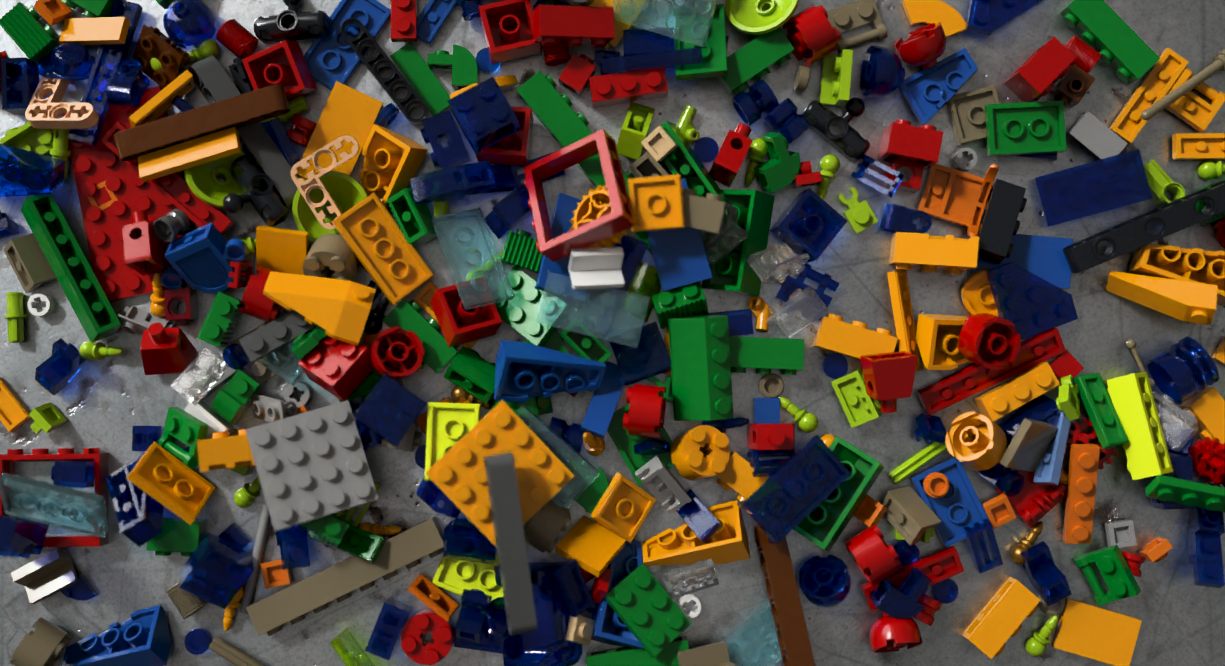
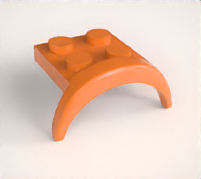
M934 164L930 167L916 212L967 227L968 236H978L982 214L999 166L992 164L984 178L940 164Z

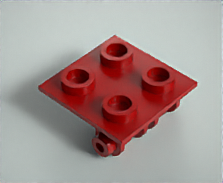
M1018 469L996 491L1000 495L1004 493L1008 497L1013 510L1031 528L1066 497V487L1061 482L1058 485H1039L1033 483L1035 470L1031 472Z

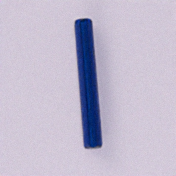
M698 47L603 58L601 66L603 73L607 74L696 64L702 62L703 56L701 48Z

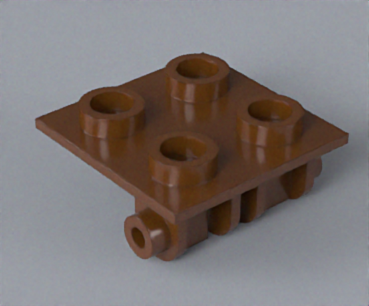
M143 25L131 63L164 89L176 79L181 64L183 66L188 65L191 58L188 57L189 53L183 51L180 47L176 48L177 44L175 42L171 43V39L160 32L157 27L153 28L152 26L147 27ZM152 58L158 59L162 65V70L154 71L150 65V60Z

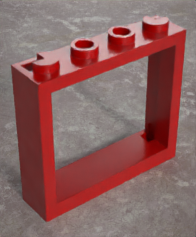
M604 129L524 167L526 177L524 178V184L530 197L528 205L533 213L534 220H532V225L538 238L536 246L539 253L546 256L553 263L569 256L571 249L587 248L635 226L616 142ZM599 153L612 212L553 239L542 180Z
M48 448L32 449L31 454H23V449H7V454L0 455V548L95 547L109 544V452L100 453V448H83V453H74V448H59L58 453H49ZM94 461V534L15 535V462Z

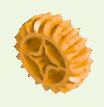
M598 185L596 189L590 188L589 194H583V200L580 203L576 202L578 207L572 211L574 217L569 221L572 224L570 231L612 212L606 185ZM627 229L587 248L615 247V243H621L623 235H628Z

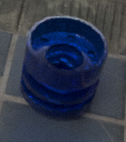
M1191 337L1182 338L1177 344L1170 346L1169 352L1161 351L1147 361L1148 371L1156 386L1176 405H1181L1194 397L1196 389L1205 390L1208 385H1213L1219 380V372L1213 359L1204 347Z

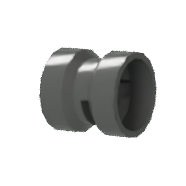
M173 209L166 216L156 219L153 223L154 233L163 242H170L177 238L178 235H182L190 229L188 216L179 209Z

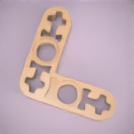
M53 65L45 70L26 109L25 117L34 128L87 129L94 126L99 119L98 113L90 103H60L70 82V75L62 65ZM53 93L49 98L44 99V97ZM67 112V114H66L65 116H63V117L60 118V119H57L58 116H60L61 114Z
M345 135L339 137L297 162L291 169L292 180L320 225L326 229H335V226L331 222L326 223L324 221V218L327 217L324 210L318 212L316 208L325 205L329 201L331 206L326 208L330 213H336L337 217L342 215V212L320 177L358 154L360 145L356 138ZM344 140L348 143L353 142L352 153L349 154L346 151L339 154L342 160L338 162L336 154L330 148L335 146V150H339L343 147L342 142ZM322 153H328L332 156V164L327 168L321 167L318 163V157ZM312 159L314 166L320 173L316 175L315 170H312L307 174V180L298 178V168L301 166L303 169L312 166L308 162ZM314 188H319L324 193V199L320 203H315L310 199V192Z

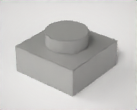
M1127 519L1104 523L1108 547L1118 545L1119 548L1137 545L1133 520Z

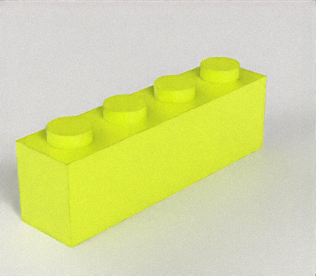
M1147 372L1133 373L1106 380L1108 384L1107 392L1129 441L1122 447L1125 449L1127 469L1132 476V480L1173 472Z

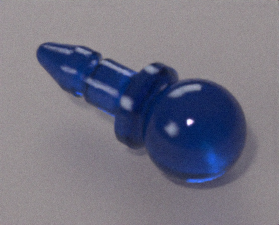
M736 417L735 419L703 421L702 425L712 426L721 433H726V429L742 427L748 424L749 419Z

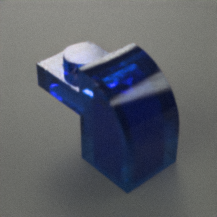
M525 185L514 190L492 208L493 211L483 219L498 239L504 237L519 222L533 214L528 205L530 197Z
M60 338L52 346V356L36 368L35 380L54 396L80 372L86 359L79 354L78 349L73 344H67Z
M1044 541L1021 553L1025 563L1022 566L1028 579L1048 606L1072 595L1066 576L1054 564L1050 549Z
M914 567L901 587L886 578L880 582L869 598L878 609L891 617L898 619L910 618L923 610L924 606L918 599L927 592L931 580L922 570Z
M478 589L463 590L461 610L455 625V637L480 643L487 622L492 596L486 595Z

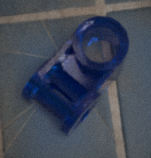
M128 59L119 65L106 91L107 100L110 104L132 107L140 104L150 81L146 75H143L141 63L137 59Z
M886 203L880 229L893 233H926L932 225V220L926 212ZM920 218V223H923L924 226L916 229L917 225L913 224V221Z

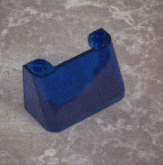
M528 562L537 631L517 634L515 637L507 640L503 648L504 666H572L580 660L583 649L581 644L565 640L571 614L579 615L575 569L572 564L567 562ZM499 565L494 566L496 583L502 588Z

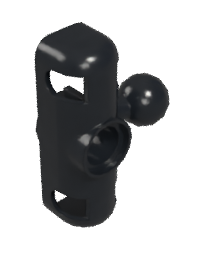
M283 0L284 4L288 6V10H284L277 15H270L268 18L257 17L253 25L254 33L262 43L325 38L331 33V19L324 11L319 10L317 13H311L310 11L298 12V6L302 0ZM309 26H318L321 34H312ZM269 30L272 39H264L262 31Z
M858 97L850 98L845 105L846 111L842 116H837L829 108H825L818 100L810 102L802 113V121L854 162L859 161L870 148V142L861 137L859 132L848 123L853 117H859L864 113V101ZM809 114L817 120L814 125L806 120ZM830 126H840L843 131L842 134H832ZM848 146L856 151L853 157L845 151Z
M242 155L236 158L231 164L230 174L243 191V194L230 193L223 199L224 209L230 213H238L242 210L244 204L251 202L267 226L274 227L286 221L289 209L283 206L281 197L273 188L272 179L265 175L259 166L254 165L251 156ZM240 166L243 171L239 177L234 173V168ZM256 187H260V188L264 189L265 191H264V192H260V191H257L255 188H256ZM265 206H268L272 211L268 218L263 214Z

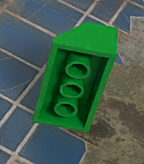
M721 189L731 206L725 210L721 232L719 234L710 232L707 257L713 278L703 280L702 288L739 295L759 296L775 196L757 190Z
M711 314L668 319L674 420L712 421L734 418L728 316Z
M836 436L781 522L829 553L883 470V465Z

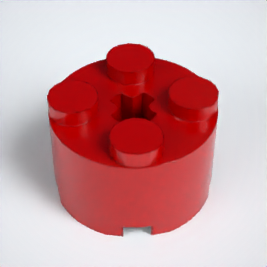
M821 5L806 8L792 16L783 25V29L787 28L788 31L786 37L794 47L793 55L798 61L804 59L806 62L803 65L809 66L834 52L837 48V42L841 40L838 30L831 26L827 19V11Z
M257 265L255 269L260 271L257 276L252 274L248 281L241 301L246 303L245 308L240 307V312L270 323L281 316L284 308L263 294L270 271H277Z
M989 313L970 315L966 318L965 324L961 329L958 351L973 363L991 370H1000L1004 368L1005 364L1008 362L1012 363L1016 359L1021 347L1020 334H1017L1014 323Z
M634 384L633 388H627L626 403H629L630 406L629 414H624L623 429L628 430L629 435L661 438L662 434L657 433L658 428H663L666 399H663L661 395L662 393H667L666 387Z
M877 525L866 528L844 543L849 554L852 553L854 555V562L873 587L897 572L902 566L898 560V554L890 544L887 546L883 539L884 536Z
M424 609L415 613L405 624L401 634V647L405 654L414 662L423 665H434L444 659L456 639V631L452 619L450 618L446 622L445 619L436 614L432 609ZM428 631L432 633L430 641L425 639V634Z

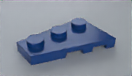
M966 48L939 61L936 65L899 82L898 88L920 124L926 125L977 72L978 67Z

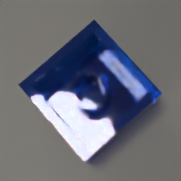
M494 77L447 100L454 118L475 154L521 130L517 116Z
M808 188L799 193L770 231L809 263L819 258L846 224L847 220Z
M384 374L357 410L353 419L396 449L427 403Z
M208 532L179 571V588L225 609L254 571L253 554Z

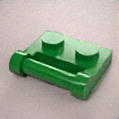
M169 407L163 436L159 438L157 444L181 459L185 466L194 469L199 465L197 440H204L206 438L208 425L178 407ZM175 439L189 446V452L176 445Z
M1118 545L1085 553L1074 559L1077 567H1081L1095 594L1094 600L1098 606L1136 596L1141 592ZM1095 562L1109 591H1104L1090 563Z

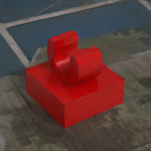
M810 161L800 162L799 175H795L793 188L819 185L822 182L820 171L812 173Z

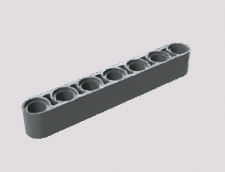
M211 55L188 67L189 72L193 75L194 83L209 104L241 95L214 56ZM260 122L238 128L241 151L244 155L251 156L254 165L259 166L261 171L272 179L273 188L281 197L283 206L290 209L298 189L291 178V166Z
M511 452L484 456L509 633L512 636L537 631L513 455Z

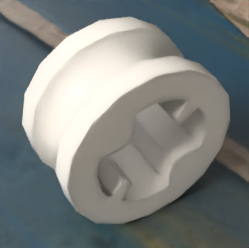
M34 294L29 298L27 307L31 314L46 317L53 312L55 303L49 295ZM39 299L46 302V307H42L43 311L36 307V303H40Z
M685 594L680 598L678 607L688 619L699 615L701 603L698 597L693 594ZM691 600H694V606H697L695 611L685 612L686 608L683 606V603H689Z

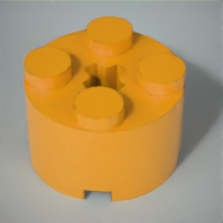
M967 412L954 419L951 423L953 426L945 437L947 450L952 456L974 471L990 469L1002 459L1007 448V438L1000 426L977 412Z
M700 425L687 430L673 441L670 450L671 461L679 470L678 473L688 480L698 481L717 475L725 470L729 461L728 436L708 425Z

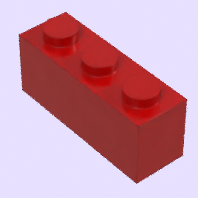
M538 5L533 10L534 42H542L544 46H554L558 42L567 43V46L570 47L581 46L582 43H590L592 47L597 48L605 47L615 38L613 7Z
M664 66L589 77L593 108L663 98L668 95Z

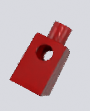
M739 123L735 131L729 130L709 171V174L715 181L729 188L752 143V140L748 138L752 131L749 126Z
M137 211L132 213L133 224L125 225L122 228L125 263L143 276L163 272L168 268L166 258L164 257L163 241L154 233L153 224L148 221L147 212Z
M153 323L148 329L143 331L140 353L145 375L194 372L197 350L180 328H164L161 323Z
M907 351L861 356L867 395L877 401H881V412H896L897 399L908 398L912 395L917 356Z
M747 423V449L794 450L795 423Z

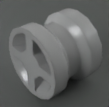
M293 382L286 387L284 392L286 402H294L296 407L310 404L314 396L312 387L304 382Z

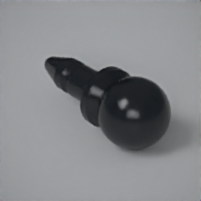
M385 295L379 299L375 309H371L363 329L367 334H377L382 329V320L385 318L384 312L390 302Z

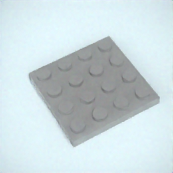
M349 400L245 429L275 532L379 499Z

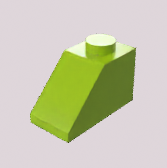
M631 102L617 143L619 155L636 160L640 158L644 147L641 142L647 137L655 111L654 108Z

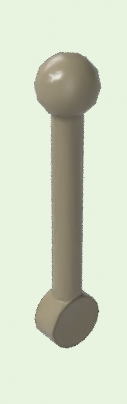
M1129 339L1126 342L1127 348L1131 349L1140 371L1146 372L1136 350L1135 340ZM1149 378L1150 386L1152 388L1154 387L1155 382L1152 378Z

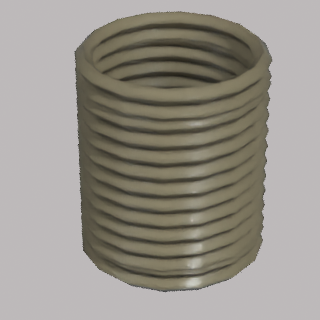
M190 577L183 579L166 591L183 619L188 618L208 603Z

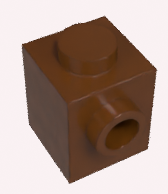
M1075 64L1059 80L1050 93L1055 98V101L1063 100L1064 107L1069 108L1079 104L1095 80L1094 77Z

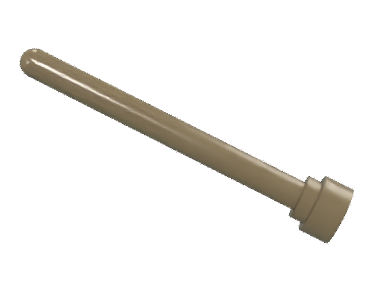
M1225 49L1216 54L1211 65L1141 113V118L1143 120L1151 119L1218 71H1224Z

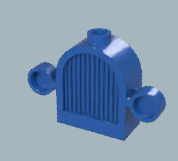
M211 222L169 242L164 257L173 267H168L163 271L161 283L168 289H178L184 279L192 288L204 293L227 292L231 289L228 287V282H233L234 279L229 277V272L235 271V267H230V261L238 262L243 260L247 252V245L240 239L227 241Z

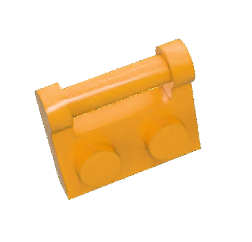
M1185 67L1167 94L1194 76L1191 74L1192 70ZM1204 82L1194 89L1212 100L1211 104L1189 91L1165 108L1199 132L1205 131L1225 102L1224 92H1217Z

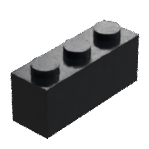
M999 179L995 180L979 225L977 258L999 265L1004 258L1010 257L1014 246L1010 241L1012 235H1016L1020 226V221L1017 220L1018 214L1023 212L1027 202V198H1024L1026 188Z

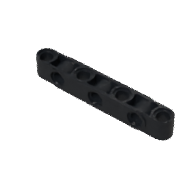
M1225 180L1063 248V253L1072 274L1090 269L1225 212ZM1202 199L1205 204L1204 209L1198 212L1196 210V203ZM1154 220L1156 227L1153 232L1148 233L1146 226L1149 221ZM1105 240L1107 249L1099 254L1097 250L1098 244Z

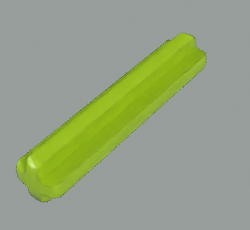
M946 434L888 474L891 481L896 485L900 484L946 452Z

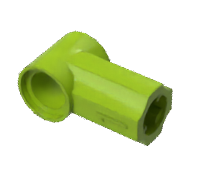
M1154 159L1143 165L1135 173L1137 178L1153 195V201L1159 207L1185 196L1183 186L1173 182ZM1166 190L1172 193L1171 201L1166 197Z

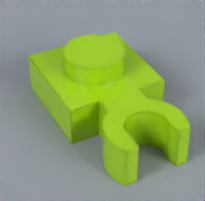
M851 187L849 189L852 195L851 200H846L842 193L837 197L842 205L847 206L848 210L842 214L856 235L877 223L878 220L866 200L861 203L858 202V192L854 187Z
M1072 375L1061 377L1059 397L1056 398L1059 411L1064 412L1069 421L1078 419L1080 414V400L1077 397L1079 389L1077 384L1073 385Z

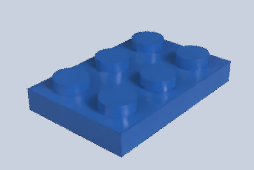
M955 457L911 477L919 497L941 520L940 524L935 526V529L944 547L955 544L992 526L962 463ZM939 472L948 478L949 490L946 495L940 498H933L926 494L923 488V481L928 474Z

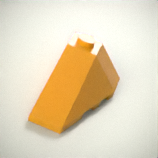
M373 124L363 146L364 165L363 170L359 172L358 178L361 179V186L366 191L367 196L374 192L390 213L392 208L389 207L387 199L408 187L417 174L428 149L404 135Z
M270 271L263 294L287 310H295L305 317L304 320L309 324L315 323L325 329V334L331 338L358 346L376 289L348 280Z
M1109 271L1105 291L1184 322L1211 325L1216 311L1218 285Z
M918 314L916 342L925 369L952 370L958 368V365L967 362L973 363L958 351L959 335L968 316ZM1009 320L1014 323L1017 334H1020L1021 337L1023 322Z
M734 500L713 505L706 509L707 513L695 519L693 517L686 519V524L674 530L669 528L642 542L644 565L726 564L749 559L748 535L739 501Z

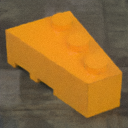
M896 232L891 236L889 265H896L897 270L911 271V267H920L921 272L936 273L937 269L946 270L948 275H962V272L977 268L979 237L971 236L970 239L954 238V235L942 237L925 233Z
M245 429L238 430L239 435L229 436L228 431L212 433V439L197 440L200 472L255 465Z

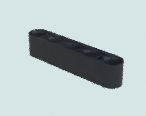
M355 18L345 20L341 25V33L347 44L405 118L416 126L424 124L428 119V109L422 99L364 25ZM352 26H356L360 29L359 35L353 38L347 36V30ZM366 47H374L376 53L373 57L366 58L363 56V50ZM382 67H389L392 69V74L388 78H381L378 76L379 70ZM405 87L408 90V94L402 99L396 98L394 96L395 89ZM414 107H421L424 113L421 118L414 119L410 116V110Z

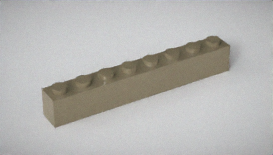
M436 516L386 539L375 563L351 556L249 605L246 609L258 635L267 632L268 636L281 631L283 629L281 625L290 621L291 625L304 620L306 618L304 614L311 610L315 614L328 608L327 603L334 599L339 603L351 597V591L360 588L362 592L374 586V580L383 577L385 581L397 575V569L403 566L410 569L420 564V558L428 554L430 558H433L443 553V547L448 542Z

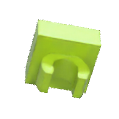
M51 402L34 408L29 414L34 420L30 428L36 434H39L41 430L45 433L62 427L67 421Z

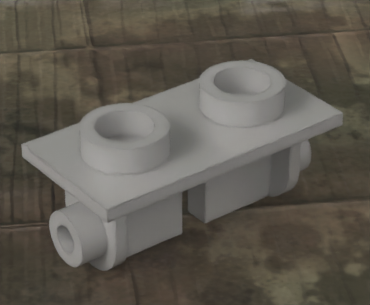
M126 306L123 310V315H117L121 328L130 334L138 333L143 335V331L148 329L153 323H161L164 328H174L171 321H166L162 317L153 315L150 322L146 321L150 313L135 306Z
M256 393L251 398V410L254 418L273 422L291 417L297 413V407L291 401L283 402L271 396H263Z

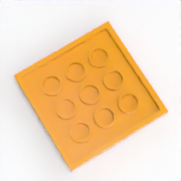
M503 400L425 472L495 547L496 541L484 456L507 452L512 453L523 525L574 477L572 472Z

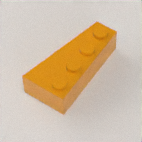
M1147 244L1134 250L1128 273L1218 285L1216 304L1225 306V251H1206L1200 248L1187 249L1160 244Z

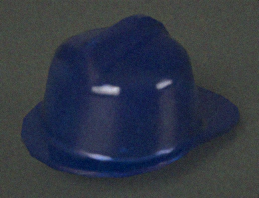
M67 42L56 46L51 54L40 59L36 69L41 76L46 78L85 80L93 77L99 71V63L82 44Z

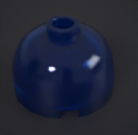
M174 0L166 7L163 15V26L168 37L178 47L187 49L186 46L194 45L197 48L215 34L216 17L204 1Z
M870 46L866 51L867 54H870L868 61L863 60L861 65L860 88L866 90V92L862 93L863 96L885 97L894 92L899 83L904 81L905 68L902 67L899 56L892 49Z
M819 555L812 557L800 569L799 584L801 591L810 603L818 607L829 608L837 606L845 600L850 592L851 577L848 567L842 559L834 555L822 558Z

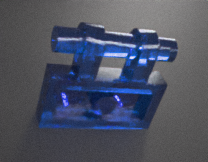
M794 260L790 269L798 272V276L795 279L787 275L775 298L821 321L832 300V297L824 294L826 288L835 292L839 282L831 279L832 276L827 273L821 274L812 269L811 265L806 262L802 264ZM806 277L819 283L816 289L803 283Z

